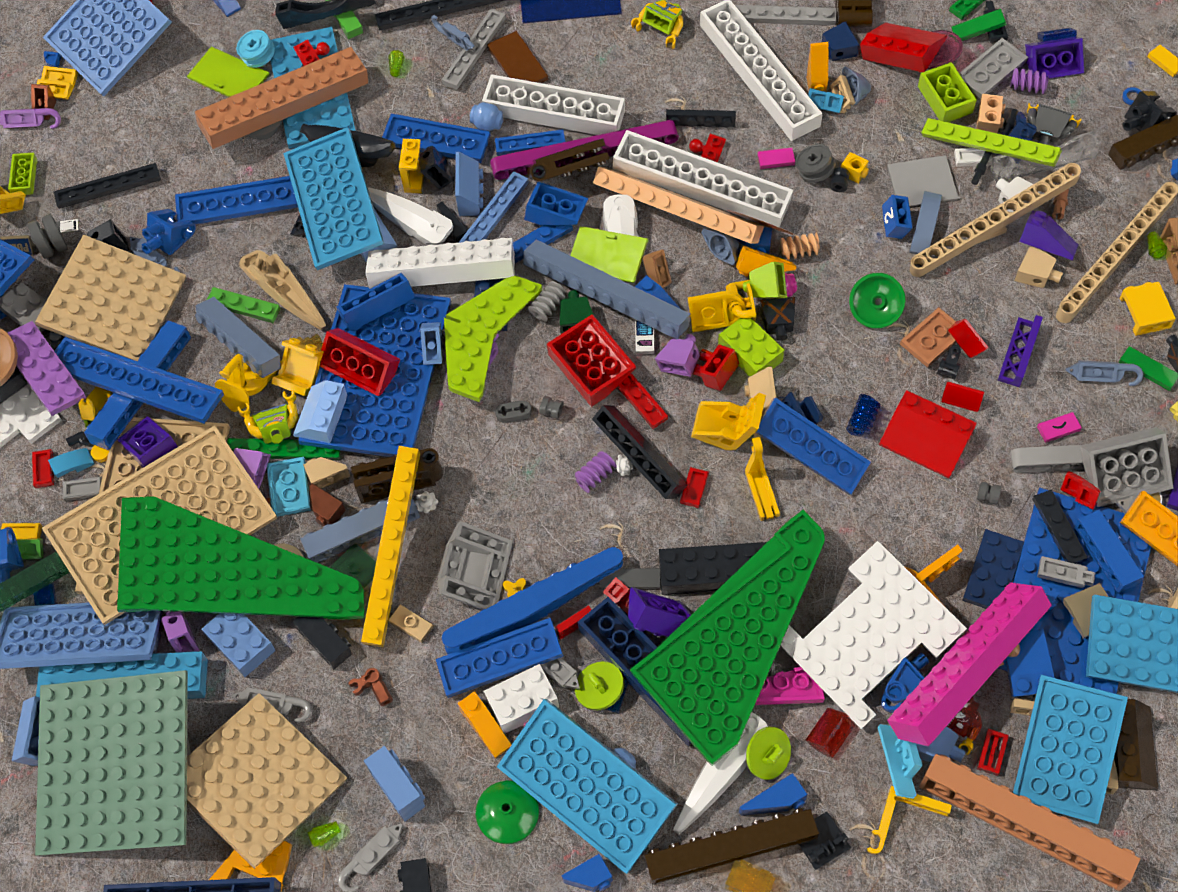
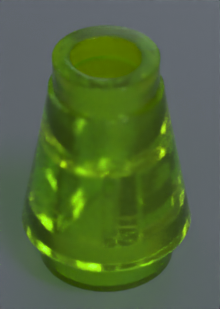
M392 50L388 55L389 71L393 77L400 76L405 59L403 52L399 50Z
M1150 232L1147 235L1149 255L1154 259L1164 257L1167 246L1157 232Z
M334 821L313 827L307 834L313 847L316 848L318 846L322 847L337 836V834L341 833L337 822Z

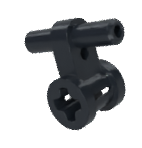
M952 346L947 358H942L937 371L938 375L944 374L952 377L951 379L953 380L956 379L961 365L957 363L961 354L959 346Z

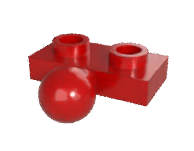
M308 39L293 47L303 66L320 60L318 55L325 56L330 51V47L326 42L318 43L316 49H313Z
M710 133L706 145H703L699 139H693L689 143V149L693 153L701 151L703 152L701 157L718 163L726 139Z

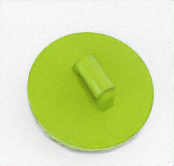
M601 661L593 663L579 674L577 680L580 689H575V695L585 708L594 711L604 710L612 706L620 698L624 689L623 674L610 662Z
M768 726L758 730L749 741L746 751V761L749 770L753 775L764 780L778 777L789 763L791 744L786 733L779 728Z

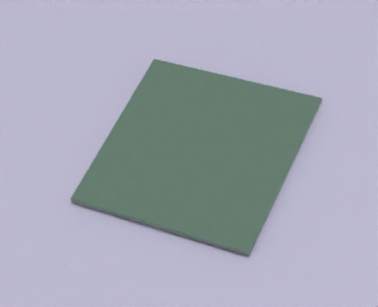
M188 671L40 685L35 855L186 845Z

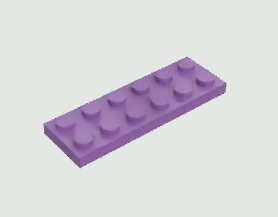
M33 321L8 332L17 347V368L51 416L75 405L82 398L86 399L82 389Z

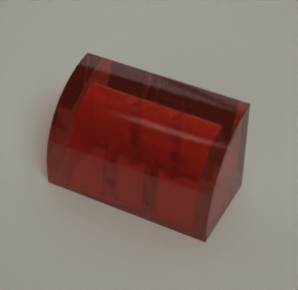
M827 708L805 741L818 752L833 758L855 727V724L846 713Z

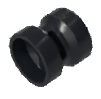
M841 167L834 169L830 182L831 190L839 193L847 190V181L850 174L847 169Z

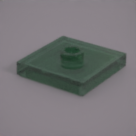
M355 543L329 568L357 579L364 589L373 580L376 561Z

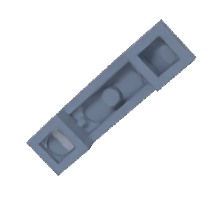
M924 191L909 253L918 254L930 247L941 203V194Z

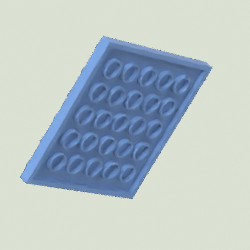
M76 0L43 38L102 96H105L166 30L172 21L149 0Z

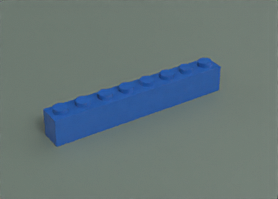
M168 320L154 340L150 342L145 352L140 355L138 362L167 371L191 339L187 327ZM113 393L84 432L89 442L109 450L140 409L143 402Z

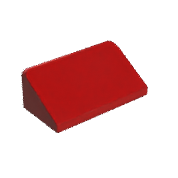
M967 319L956 321L948 329V332L969 358L989 348Z
M948 381L941 402L978 412L984 391Z

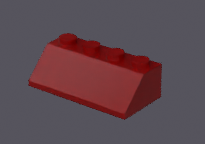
M339 328L326 332L321 348L323 354L320 367L377 396L382 394L394 378L400 362V358Z

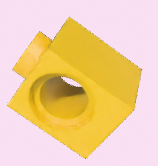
M849 152L841 164V168L847 169L850 173L849 179L859 184L861 179H865L869 172L867 168L869 161Z

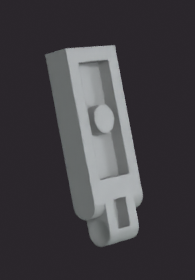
M1042 556L1037 577L1083 588L1085 585H1094L1095 572L1088 571L1086 566Z

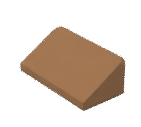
M663 249L643 256L648 277L662 288L672 283Z

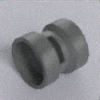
M544 396L539 413L543 415L551 414L552 418L559 419L564 402L558 399L554 401L551 397Z
M981 481L977 500H987L991 504L997 505L1001 486L996 484L991 486L987 482Z

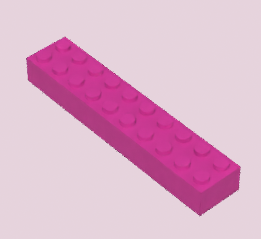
M1010 583L1005 587L1001 594L993 600V603L982 612L976 622L957 640L950 651L944 655L941 661L932 668V671L889 717L887 721L898 739L930 746L1052 606L1042 586Z

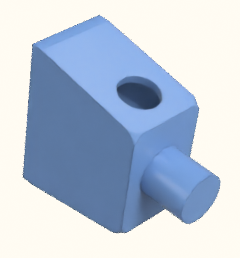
M947 726L930 746L917 744L920 759L928 762L932 761L935 754H942L961 762L966 751L954 746L959 736Z

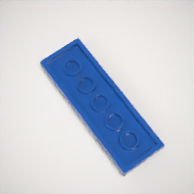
M391 113L382 138L394 141L396 148H402L403 139H420V152H424L429 146H434L445 157L456 159V152H461L482 163L491 135L490 131Z
M773 398L761 417L759 429L756 431L757 434L848 495L853 493L871 463L777 398Z
M551 618L437 658L436 662L446 696L450 698L525 671L538 664L541 665L561 658L563 653Z

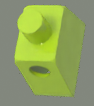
M771 262L754 269L749 273L750 281L743 283V290L746 293V284L750 283L753 298H787L783 263Z

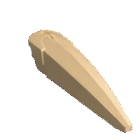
M256 250L241 258L239 262L240 268L275 301L320 330L326 327L324 319L305 290L277 254L269 256L261 250Z

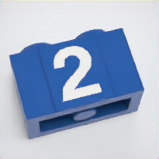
M891 195L882 205L886 237L903 239L913 229L909 200L905 196Z

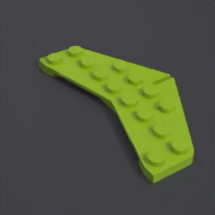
M514 275L505 278L446 314L444 328L448 388L451 392L480 402L484 394L494 338L521 309L539 296L542 291L541 284Z

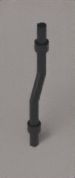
M1012 109L1009 118H1006L1003 124L1002 135L1008 136L1010 130L1014 128L1016 115L1019 112L1017 109ZM984 152L980 163L977 164L974 170L975 174L971 181L972 184L977 185L981 176L985 174L986 165L992 152Z

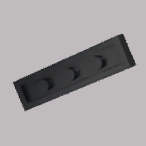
M666 109V121H673L675 126L735 127L736 111Z
M1052 489L1034 495L1032 500L1064 561L1074 564L1087 561L1088 557Z

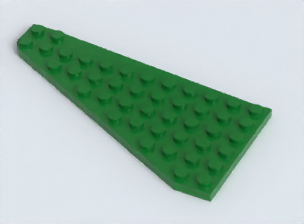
M157 497L122 498L118 612L176 611L324 617V619L365 618L364 590L361 583L351 576Z
M804 510L786 522L755 555L660 646L630 669L631 674L711 766L738 746L825 541L824 532Z

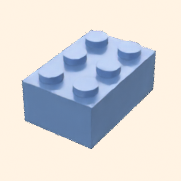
M219 613L202 628L206 637L244 678L276 651L272 643L244 614Z
M383 746L364 760L369 772L404 822L426 807L423 802L425 796L416 782L412 784L414 781L410 777V773L405 766L401 765L399 758L392 749L388 751Z

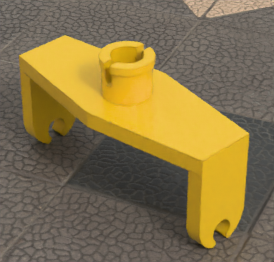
M96 386L86 398V402L82 398L78 403L81 419L93 421L113 392Z

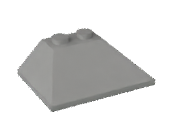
M459 521L446 545L437 582L440 595L482 610L497 604L513 541Z

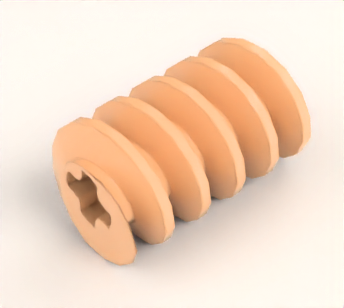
M817 232L815 237L812 233H809L808 237L805 234H802L801 238L795 235L793 239L788 236L786 241L783 237L780 238L782 256L785 255L787 260H789L790 254H792L794 259H796L797 254L800 253L801 257L804 258V253L807 252L808 256L811 257L812 251L818 256L820 246Z

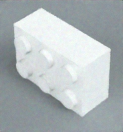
M540 664L484 690L486 700L504 734L529 721L543 699H548L559 708L558 698Z

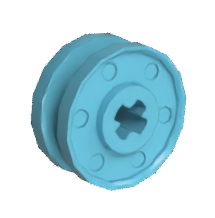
M252 30L240 38L236 50L247 66L256 68L265 65L272 59L275 53V46L264 31Z

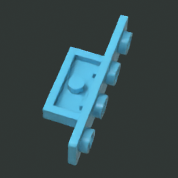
M880 724L878 731L895 794L900 797L914 799L916 791L912 778L922 767L917 744L898 739L891 726Z

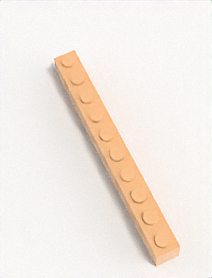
M598 166L593 184L622 195L631 196L635 200L751 244H758L764 226L608 167Z

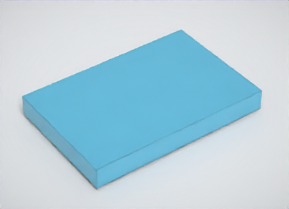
M304 457L272 462L267 465L270 504L277 517L311 511L308 478L303 465L306 463Z

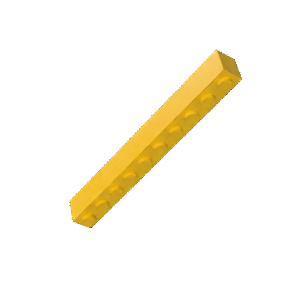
M398 447L361 642L365 645L384 647L420 457L419 449Z

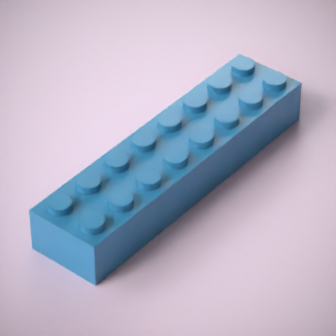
M201 651L152 654L151 660L39 667L36 697H40V685L186 670L188 671L187 699L205 698L208 659Z

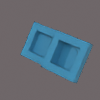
M809 89L808 96L818 109L840 113L844 96Z
M87 448L70 451L48 460L57 478L73 470H76L78 473L95 464Z

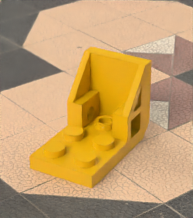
M758 393L743 406L731 402L701 401L698 406L691 437L724 450H736L759 429L766 395Z

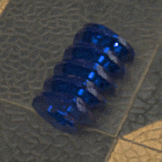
M860 394L848 422L849 424L846 427L848 433L856 437L869 435L871 433L869 428L873 427L872 422L876 420L877 409H880L881 404L869 395Z

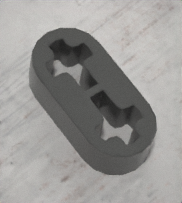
M527 401L500 404L495 410L496 418L501 423L528 419L531 415V406ZM524 407L525 412L521 413L520 408ZM502 411H506V416L502 415Z

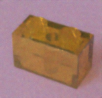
M735 860L724 889L731 892H771L776 878L765 869L759 871L753 868V865L745 860H740V862Z

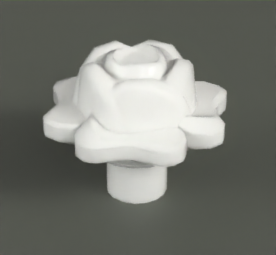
M624 454L618 455V460L615 462L617 468L614 469L621 476L630 475L633 464Z
M425 491L423 494L417 495V500L414 503L418 507L419 512L424 511V513H428L430 510L436 509L438 500L435 498L434 493L429 494Z

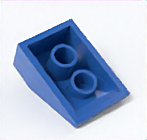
M538 181L526 205L524 220L538 225H577L588 198Z
M1044 629L1029 631L1019 642V655L1005 658L1011 697L1037 694L1041 675L1054 678Z

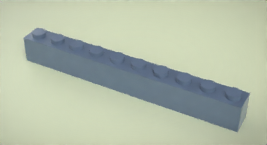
M537 239L524 250L523 265L666 335L678 339L689 327L690 313Z

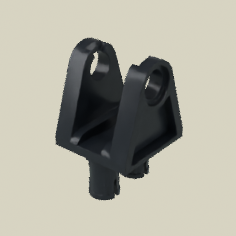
M1140 91L1124 117L1127 120H1124L1122 126L1126 131L1136 128L1140 132L1177 115V112L1172 107H1159L1154 102L1160 96L1155 91Z

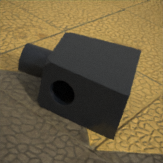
M111 219L87 233V236L124 251H129L126 236Z

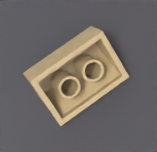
M767 367L749 377L747 385H744L745 397H748L749 400L758 393L766 395L762 416L773 398H776L772 367ZM756 432L753 434L754 437H761Z

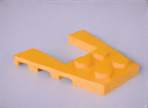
M283 841L255 869L234 850L209 880L230 879L234 870L237 869L255 878L275 877L281 882L282 892V883L287 871L292 844Z

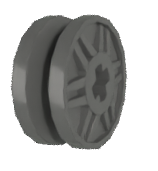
M814 144L806 147L797 155L795 160L800 176L804 181L810 183L820 182L828 178L836 167L830 149L823 144Z

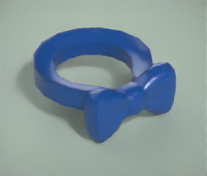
M1135 87L1125 89L1122 95L1123 101L1128 105H1132L1134 100H1130L1127 97V93L1136 92L1139 94L1141 90Z

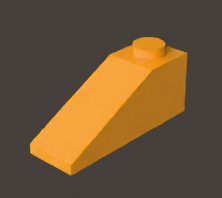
M828 42L810 44L806 76L809 89L827 92Z
M746 246L742 247L735 265L739 273L745 276H749L750 271L771 262L783 263L784 272L796 270V265L791 261Z
M475 691L458 702L460 712L495 759L511 747V743Z

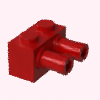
M718 345L714 352L702 349L699 360L706 363L704 366L696 364L692 375L702 377L706 387L721 391L740 364L735 349L723 345Z

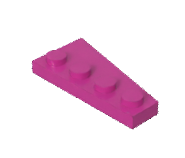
M796 667L791 671H782L767 677L755 705L823 703L825 698L823 690L801 667Z

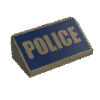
M29 235L0 237V240L31 256L34 255L35 244Z

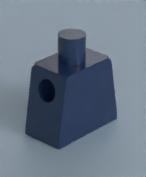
M846 22L822 34L821 42H828V57L831 61L858 56L859 43Z

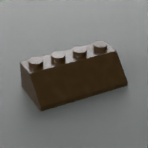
M1128 699L1114 755L1118 775V788L1157 790L1151 707L1136 699Z

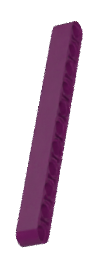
M667 120L497 156L491 159L490 164L494 178L496 180L508 179L513 171L520 175H527L528 168L533 164L534 159L597 139H604L605 146H601L602 150L594 153L586 151L584 152L585 156L573 159V156L554 161L556 167L604 152H608L609 157L614 156L626 130L667 145L675 143L679 139L675 123Z

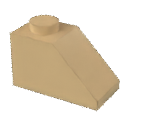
M323 457L311 459L303 464L311 484L313 483L320 489L350 477L345 464Z

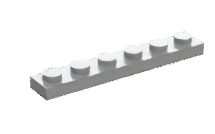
M735 5L749 23L836 25V8Z
M490 9L470 38L474 47L468 51L463 49L442 78L443 85L456 90L459 88L486 49L487 44L490 43L505 21L506 15L504 13Z

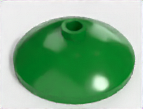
M871 273L862 277L853 286L849 297L850 310L855 319L862 325L875 329L885 328L895 323L902 315L906 303L905 292L901 284L894 277L885 273ZM879 298L882 299V303L880 305H876V300Z
M500 781L489 786L479 797L476 805V821L481 832L488 839L499 844H514L528 837L536 827L539 818L538 802L514 781ZM505 805L510 806L508 811H503L502 808Z

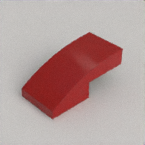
M1071 471L1066 473L1060 489L1076 497V502L1091 509L1095 508L1101 493L1093 484Z
M615 577L603 593L628 614L630 589Z

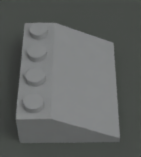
M1157 427L1080 446L1088 482L1101 491L1096 507L1113 504L1116 501L1128 499L1130 496L1137 497L1141 491L1153 494L1173 489L1166 433Z

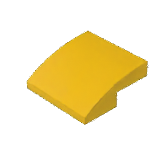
M44 66L42 77L37 80V84L49 85L55 98L68 100L75 86L78 71L76 69Z

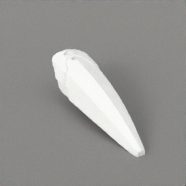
M368 188L373 206L409 236L415 237L425 245L427 243L440 245L452 232V221L434 210L431 211L392 193Z
M620 194L608 197L603 207L605 231L638 237V220L634 200L631 196ZM626 282L635 287V283Z
M753 712L751 713L738 746L713 766L706 761L674 826L673 831L677 834L682 833L698 819L745 770L747 766L746 751L749 741L758 730L768 727L766 722Z

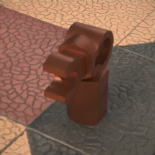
M369 668L360 679L355 678L348 682L351 687L358 685V688L353 691L355 696L360 695L364 688L371 687L380 706H386L393 701L385 683L382 681V675L376 668Z

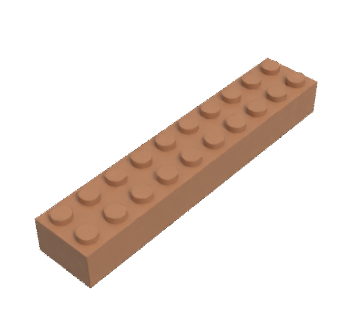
M349 47L195 111L197 124L212 149H215L368 84L367 69L352 47Z
M935 754L919 788L1118 891H1121L1131 882L1140 858L1135 856L1133 851L1115 846L1114 842L1110 839L1100 838L1094 835L1090 829L1074 825L1069 818L1059 817L1053 814L1049 808L1033 804L1028 797L1018 796L1012 793L1008 787L992 783L991 779L987 776L977 775L971 772L972 770L969 767L951 762L952 760L945 755Z

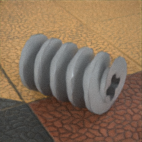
M551 281L544 288V291L540 293V296L536 297L535 301L528 307L530 313L537 319L546 322L548 320L547 316H552L551 311H556V306H560L561 300L566 299L564 288L559 283Z

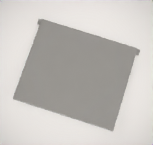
M946 155L887 164L894 194L908 197L910 208L921 206L924 191L941 194V203L960 199Z

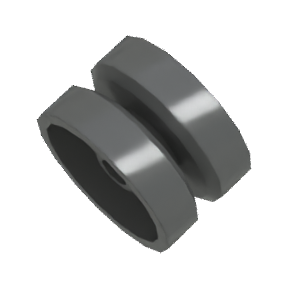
M51 213L42 217L44 229H42L37 220L27 223L31 238L44 259L50 258L54 254L51 244L59 253L68 250L67 244Z

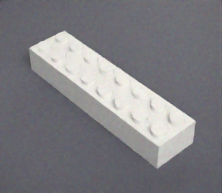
M492 74L482 102L497 106L503 112V118L595 135L619 131L625 113V98Z
M512 238L484 239L472 242L465 241L461 243L368 251L365 272L368 286L371 289L399 273H402L407 278L411 287L509 278L514 276L515 267Z

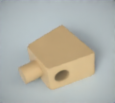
M1030 246L1014 281L1044 288L1048 279L1059 283L1063 273L1053 269L1056 258L1039 248Z

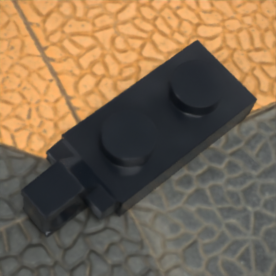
M986 1L983 15L998 10L995 9L993 1ZM1005 26L987 32L990 43L998 42L1001 38L1006 41L1008 39Z

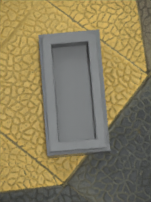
M102 477L63 482V500L67 502L95 497L99 494Z

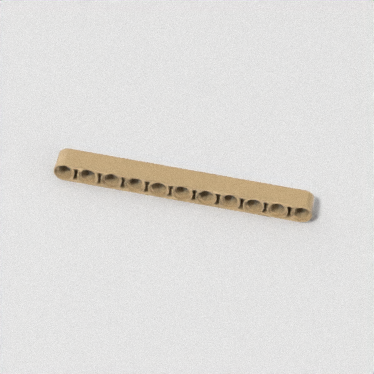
M1076 163L1065 165L916 254L911 259L910 273L915 277L924 276L1074 186L1078 182L1081 173L1080 166ZM946 246H951L953 249H947ZM936 255L938 258H931L930 256ZM920 264V265H922L923 267L918 268V267H916V266H914V265Z
M1166 182L1061 301L1056 313V318L1059 322L1069 323L1173 204L1178 194V185L1176 183Z

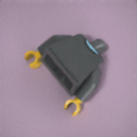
M1031 103L1028 104L1027 120L1028 123L1034 124L1037 127L1034 137L1039 138L1038 143L1049 145L1050 141L1057 143L1059 139H1064L1071 134L1082 120L1081 118L1075 120V115H1072L1070 112L1040 103L1036 107H1031Z

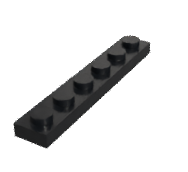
M153 163L53 192L58 209L157 182L161 180L157 164Z

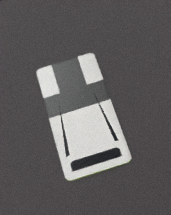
M78 219L56 222L61 233L78 230Z

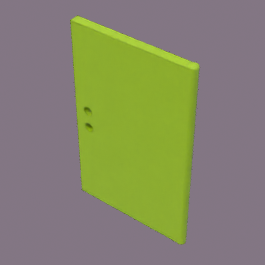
M211 46L187 75V78L227 97H231L262 84L270 73L258 67H249L243 60Z
M580 226L570 256L617 279L635 283L648 239Z

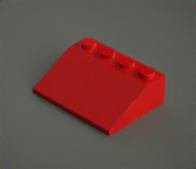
M885 22L868 32L860 43L863 60L925 72L947 39V35Z
M592 314L547 343L548 355L591 407L605 399L636 369V365Z
M906 390L880 440L879 446L949 479L970 441L977 423Z

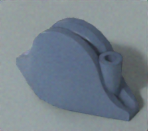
M844 66L842 75L846 76L855 100L854 105H857L860 100L869 94L871 85L862 74Z
M704 228L701 233L712 254L716 258L734 265L737 261L736 250L739 247L737 238L717 230Z

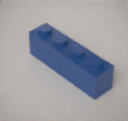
M399 273L336 307L343 323L351 332L370 321L376 320L383 314L391 312L400 305L408 303L415 296L407 278L402 273Z
M1099 509L1079 518L1075 529L1116 592L1119 594L1138 585L1144 577L1143 571L1133 561L1131 552L1124 547L1119 534L1110 526L1107 516L1103 515Z

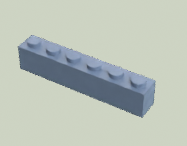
M215 297L195 306V317L198 323L203 324L232 353L243 355L244 363L254 373L264 378L281 369L280 355Z
M411 499L407 523L420 518L413 499ZM382 500L373 507L364 508L355 515L346 516L339 522L325 525L321 530L307 533L303 538H300L309 560L320 563L382 535L388 500Z

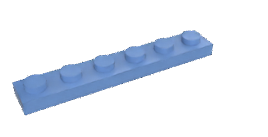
M513 171L459 243L486 239L527 186L529 179Z

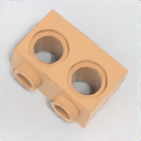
M982 94L976 129L998 133L999 128L1003 127L1004 118L1001 117V114H1004L1005 104H1002L1003 96Z

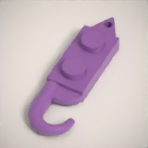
M51 108L1 110L0 125L3 128L35 127L43 123L44 115H52L56 119L55 124L50 126L53 129L59 126L61 118L59 113Z

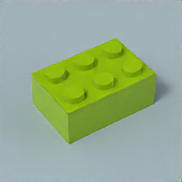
M952 62L920 74L918 88L940 121L950 122L973 113L976 98Z
M740 318L719 334L718 345L735 349L740 363L738 366L749 377L767 367L774 369L783 362L785 350L752 318Z

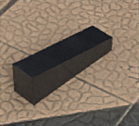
M440 202L436 205L437 211L452 221L453 230L451 235L455 242L459 243L468 230L443 202Z

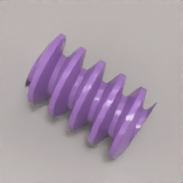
M1015 68L1010 87L1014 85V90H1017L1021 86V91L1028 87V92L1035 88L1036 94L1042 89V94L1044 95L1049 75L1046 77V72H1043L1039 76V71L1032 75V70L1025 74V69L1018 73V68Z
M603 451L598 452L597 456L592 458V461H588L586 466L581 467V470L575 473L578 485L585 492L590 493L588 486L595 488L594 481L600 484L602 482L600 476L607 478L605 471L611 474L613 472L611 466L617 468L616 463L607 453Z

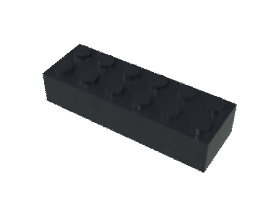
M767 542L659 549L661 594L716 592Z

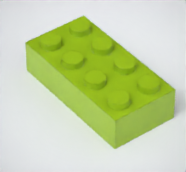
M34 153L12 154L8 186L10 193L22 191L26 195L34 194L37 157Z

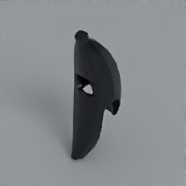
M304 123L300 128V132L305 134L310 142L342 130V128L306 125ZM350 130L361 167L374 166L378 158L388 157L396 147L395 142L392 140Z

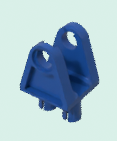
M171 209L147 213V228L142 230V235L147 242L143 243L141 248L146 254L160 249L168 255H172L192 237L196 230V225L189 220L176 222L174 220L176 212Z
M11 527L0 530V591H8L13 589L10 572L24 568L16 536Z
M919 653L910 662L906 657L902 659L888 682L881 699V706L885 711L893 713L925 678L919 672L920 669L929 664L927 657L922 658L925 656L923 653ZM886 698L890 700L892 703L898 704L895 706H889L886 703Z

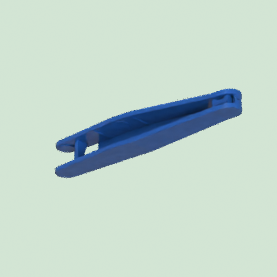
M611 547L584 561L572 563L565 570L555 572L548 578L538 581L532 586L520 590L514 595L499 601L497 604L483 609L474 616L448 628L442 634L446 653L457 652L538 622L600 582L606 576L621 569L623 566L621 550Z

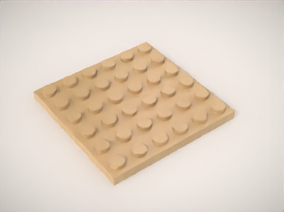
M83 235L38 315L35 325L70 339L138 361L140 355L145 352L150 342L157 336L186 279V275Z
M260 693L187 756V803L254 869L347 781V777Z

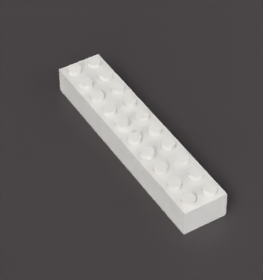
M724 0L700 12V27L791 141L821 127L822 112L731 0Z
M626 130L613 157V170L725 211H735L777 227L781 225L793 190L628 130Z

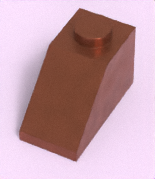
M313 483L310 485L315 520L322 526L336 523L346 511L343 502Z

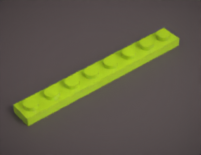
M931 118L927 119L921 132L923 137L1055 167L1062 152L1059 147Z

